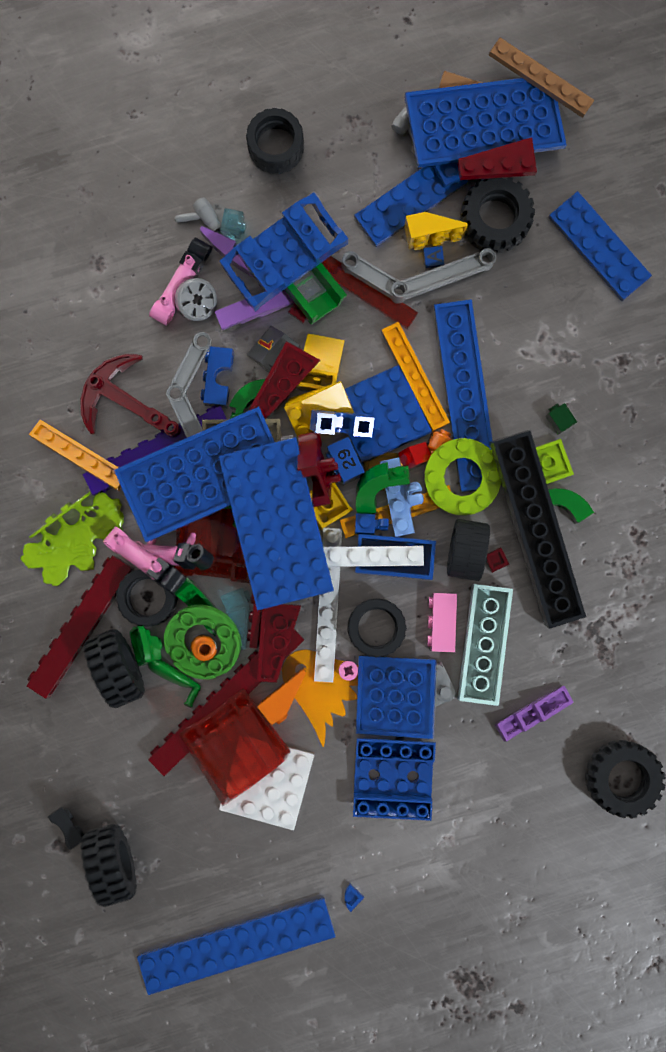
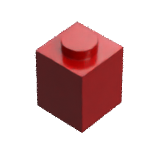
M426 442L410 446L398 453L403 466H408L409 469L427 463L431 456Z

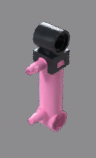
M197 237L191 241L165 291L152 306L149 313L151 318L165 326L171 322L175 314V294L178 287L184 281L195 278V276L198 277L204 266L203 263L208 260L213 247Z
M114 527L102 541L110 550L124 557L172 595L187 580L178 570L171 567L160 557H155L130 539L118 527Z
M193 532L190 533L186 543H179L178 546L155 545L157 538L149 541L147 544L135 541L155 557H160L169 565L180 566L183 569L195 570V567L200 570H206L211 567L214 561L213 555L200 544H194L196 533Z

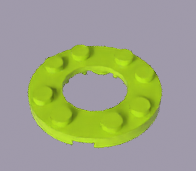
M459 438L442 444L431 454L425 466L424 483L429 497L440 509L454 515H472L484 510L494 501L501 486L492 451L483 443L473 439ZM459 458H467L474 461L480 468L482 475L478 489L466 496L452 493L446 486L444 479L445 470L448 465Z

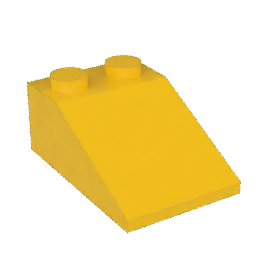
M341 381L291 397L284 406L297 437L299 434L313 432L309 429L312 410L354 413Z

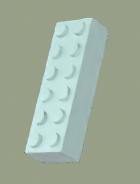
M472 584L457 697L459 701L499 706L513 589Z

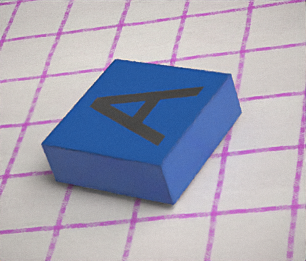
M442 246L423 248L425 268L444 265Z

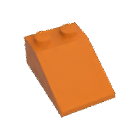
M305 666L258 704V709L271 725L274 723L279 725L287 718L290 706L306 674L307 669Z

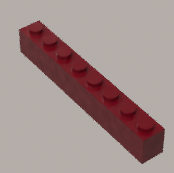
M113 555L111 558L107 557L102 565L104 568L101 573H97L91 582L93 583L92 587L81 596L82 602L71 611V619L60 628L61 634L58 639H53L49 645L50 651L39 660L38 664L40 666L37 671H33L29 675L27 687L43 698L47 699L52 696L84 647L85 642L90 638L116 598L119 583L127 574H130L135 569Z

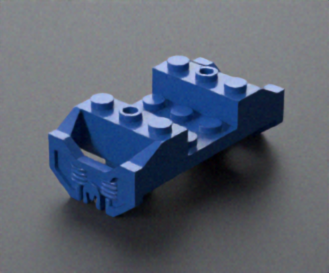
M314 192L283 211V218L254 239L251 236L247 237L236 245L224 258L219 260L231 281L236 284L237 289L255 312L317 265L349 244L348 237L336 225ZM307 204H312L321 222L326 226L332 237L334 236L335 239L331 244H329L303 209ZM237 255L240 257L250 274L254 276L259 286L265 292L254 296L251 295L243 280L239 276L237 277L230 266L234 257Z

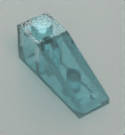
M239 588L220 597L228 616L235 623L239 631L241 649L244 650L247 649L249 601H251V596L248 590L244 591V588Z

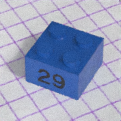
M349 437L327 446L325 456L327 459L333 457L335 462L338 463V470H333L334 475H341L340 482L343 485L361 478L365 471Z

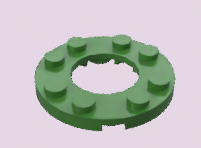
M191 605L178 611L167 624L164 633V646L166 653H169L174 661L173 664L181 672L197 679H214L224 673L226 674L236 663L241 651V638L235 623L221 610L208 605ZM199 624L211 627V629L217 632V636L221 640L219 653L208 661L196 659L185 643V634L194 625Z

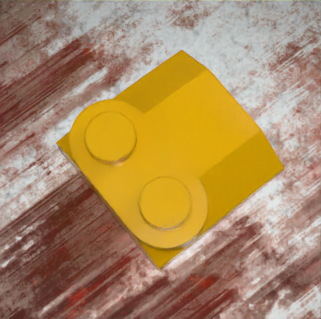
M332 483L331 504L313 507L319 530L326 528L353 511L336 483Z

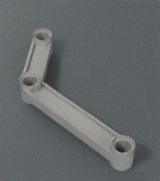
M486 248L476 254L402 281L397 280L367 262L353 251H348L343 255L341 268L345 273L353 275L386 295L394 303H402L409 298L482 271L490 270L496 260V253L492 249ZM487 257L490 262H484L482 258ZM352 260L355 262V264L348 265L346 261ZM400 289L404 294L397 295L394 290Z
M199 332L194 336L166 391L167 398L187 438L202 432V426L186 392L211 346V338L204 332ZM201 336L208 339V343L204 347H200L197 344V339ZM173 388H178L181 391V396L178 399L171 397L170 392Z

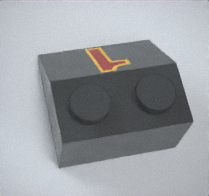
M270 326L247 355L269 373L286 341L298 348L300 347L285 333Z

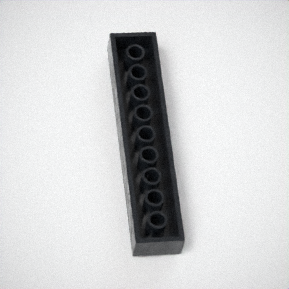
M525 430L490 441L489 444L544 625L551 629L585 618V610L531 430Z

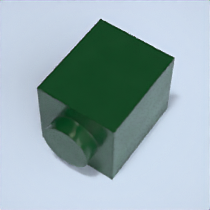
M557 403L548 409L550 413L546 415V418L558 435L577 423L565 403L561 406Z

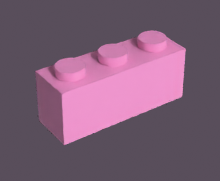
M432 593V597H429L428 608H432V615L428 616V628H431V635L427 636V647H430V651L455 652L457 594Z

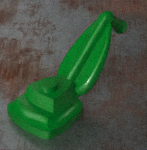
M144 626L132 627L130 639L138 666L147 665L153 673L181 687L192 688L184 705L193 708V703L199 691H201L200 684L161 660L162 642L160 638L151 636L150 631L146 630Z

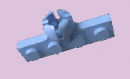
M399 457L380 462V464L388 462L389 468L401 466ZM411 482L406 485L386 487L395 537L414 534L411 507L422 504L424 497L421 493L414 495L412 493L422 491L420 483Z

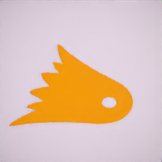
M295 651L283 663L282 678L286 682L296 674L295 668L298 664L306 666L307 671L295 699L309 718L321 745L324 747L325 722L333 727L331 713L345 717L346 712L342 700H357V694L350 686H358V674L353 680H344L339 674V667L344 661L335 659L333 683L314 681L316 651Z

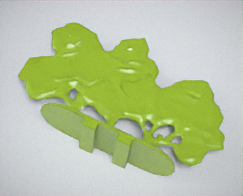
M89 491L73 504L70 502L66 503L61 508V513L57 516L54 513L45 520L46 524L29 536V538H33L40 532L43 535L41 542L24 545V555L20 559L28 568H43V582L52 584V586L60 585L68 577L70 565H75L80 571L94 570L95 562L93 557L96 555L97 547L93 544V541L96 538L104 540L114 527H118L123 531L124 515L120 511L122 504L119 498L111 499L106 493L99 492L95 495L92 506H82L81 502L91 494V491ZM94 506H98L99 509L96 510V509H94L93 507H94ZM72 508L76 509L80 513L79 520L73 525H68L62 516ZM86 511L88 513L90 511H93L97 515L95 517H89L84 512ZM58 520L61 524L56 535L48 533L45 528ZM47 540L49 541L50 546H47V545H46L45 542H46Z

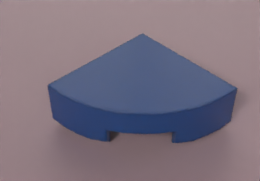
M349 883L345 890V903L348 910L352 912L364 899V896Z

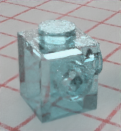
M225 208L220 228L221 234L232 240L240 239L241 233L245 234L246 230L244 213Z

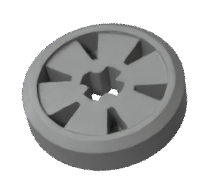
M199 278L188 279L178 287L175 294V305L179 313L186 319L193 321L205 320L215 311L217 294L213 286L206 280ZM194 295L200 297L198 304L192 302Z

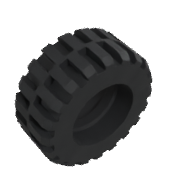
M512 177L507 179L488 178L485 181L480 179L476 182L475 187L472 186L468 190L461 207L460 221L467 223L465 235L469 236L468 241L471 244L473 242L477 244L476 248L479 250L483 247L496 250L497 253H503L504 249L510 251L515 245L518 246L527 236L534 221L535 209L532 208L534 205L533 198H529L530 192L527 188L525 190L522 189L523 184L521 182H513ZM493 200L504 202L513 211L514 222L511 226L504 229L492 228L482 220L479 213L481 206Z
M110 629L89 638L84 644L85 659L87 660V666L91 672L92 679L105 702L112 708H119L142 698L145 693L142 674L135 656L122 633L117 629Z
M632 741L608 742L609 745L607 746L602 745L598 753L594 752L591 756L593 758L592 762H588L587 765L589 772L586 773V780H588L587 789L591 792V797L600 807L612 815H617L619 818L629 817L632 819L637 818L638 814L641 816L648 814L646 810L649 808L653 810L656 807L654 803L656 800L661 801L663 796L660 795V792L665 790L666 785L663 783V779H666L665 773L661 771L663 768L661 762L656 759L657 756L653 752ZM626 760L632 761L639 766L641 771L640 786L629 796H617L610 790L609 774L618 763Z
M111 824L87 831L81 840V857L83 859L85 878L93 899H95L99 906L103 907L131 900L136 894L137 880L131 849L123 830H121L120 826Z

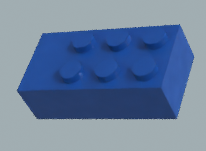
M365 534L358 535L357 547L423 546L424 566H359L355 568V573L433 580L436 541Z

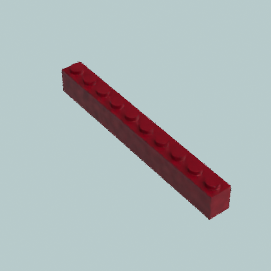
M295 628L285 659L305 640ZM255 650L248 657L250 661L245 666L240 664L233 671L236 674L231 679L227 677L220 684L222 688L217 693L213 691L205 698L208 702L203 707L199 704L192 711L194 715L189 720L185 718L178 725L180 729L175 734L171 731L163 739L165 743L161 747L157 745L150 752L152 756L148 761L163 776L177 765L261 683L257 682L259 652Z

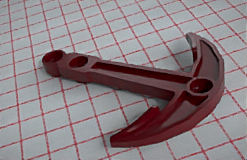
M124 354L108 359L94 369L87 378L82 390L80 405L83 422L90 434H95V420L98 412L95 406L100 396H104L142 417L145 422L161 432H165L169 437H177L180 434L181 427L177 422L171 421L170 418L156 409L147 407L111 383V379L118 371L124 372L131 365L143 360L142 355ZM97 379V383L93 384V381ZM155 416H158L157 421H153ZM174 425L173 430L169 431V426Z

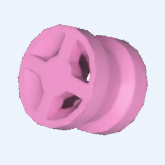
M345 661L339 667V674L344 680H353L358 674V667L352 661Z

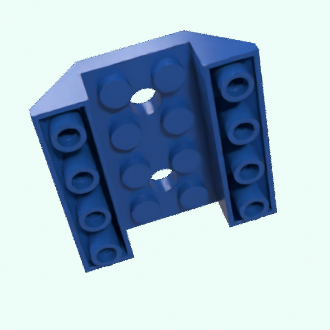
M357 738L353 817L432 821L433 801L431 795L436 742ZM372 769L380 772L379 776L375 779L369 776V772ZM415 771L418 773V778L413 781L409 780L407 777L408 773Z

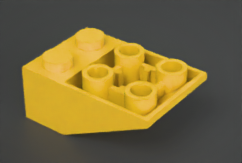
M421 212L406 216L404 231L408 248L421 250L431 244L432 246H439L449 240L451 242L460 241L464 237L468 225L466 222L428 212Z
M307 333L303 351L321 361L302 380L297 389L313 391L337 383L345 340Z

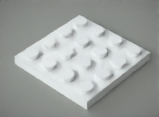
M240 733L219 810L294 831L314 754Z

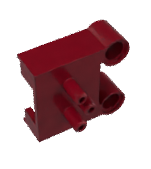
M313 431L299 434L300 454L298 455L297 470H301L303 478L311 476L313 482V507L331 504L332 483L341 481L340 474L333 475V470H338V463L335 462L333 457L324 459L320 449L322 447L320 433Z

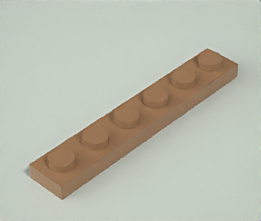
M501 37L489 52L488 56L582 118L594 102V99Z

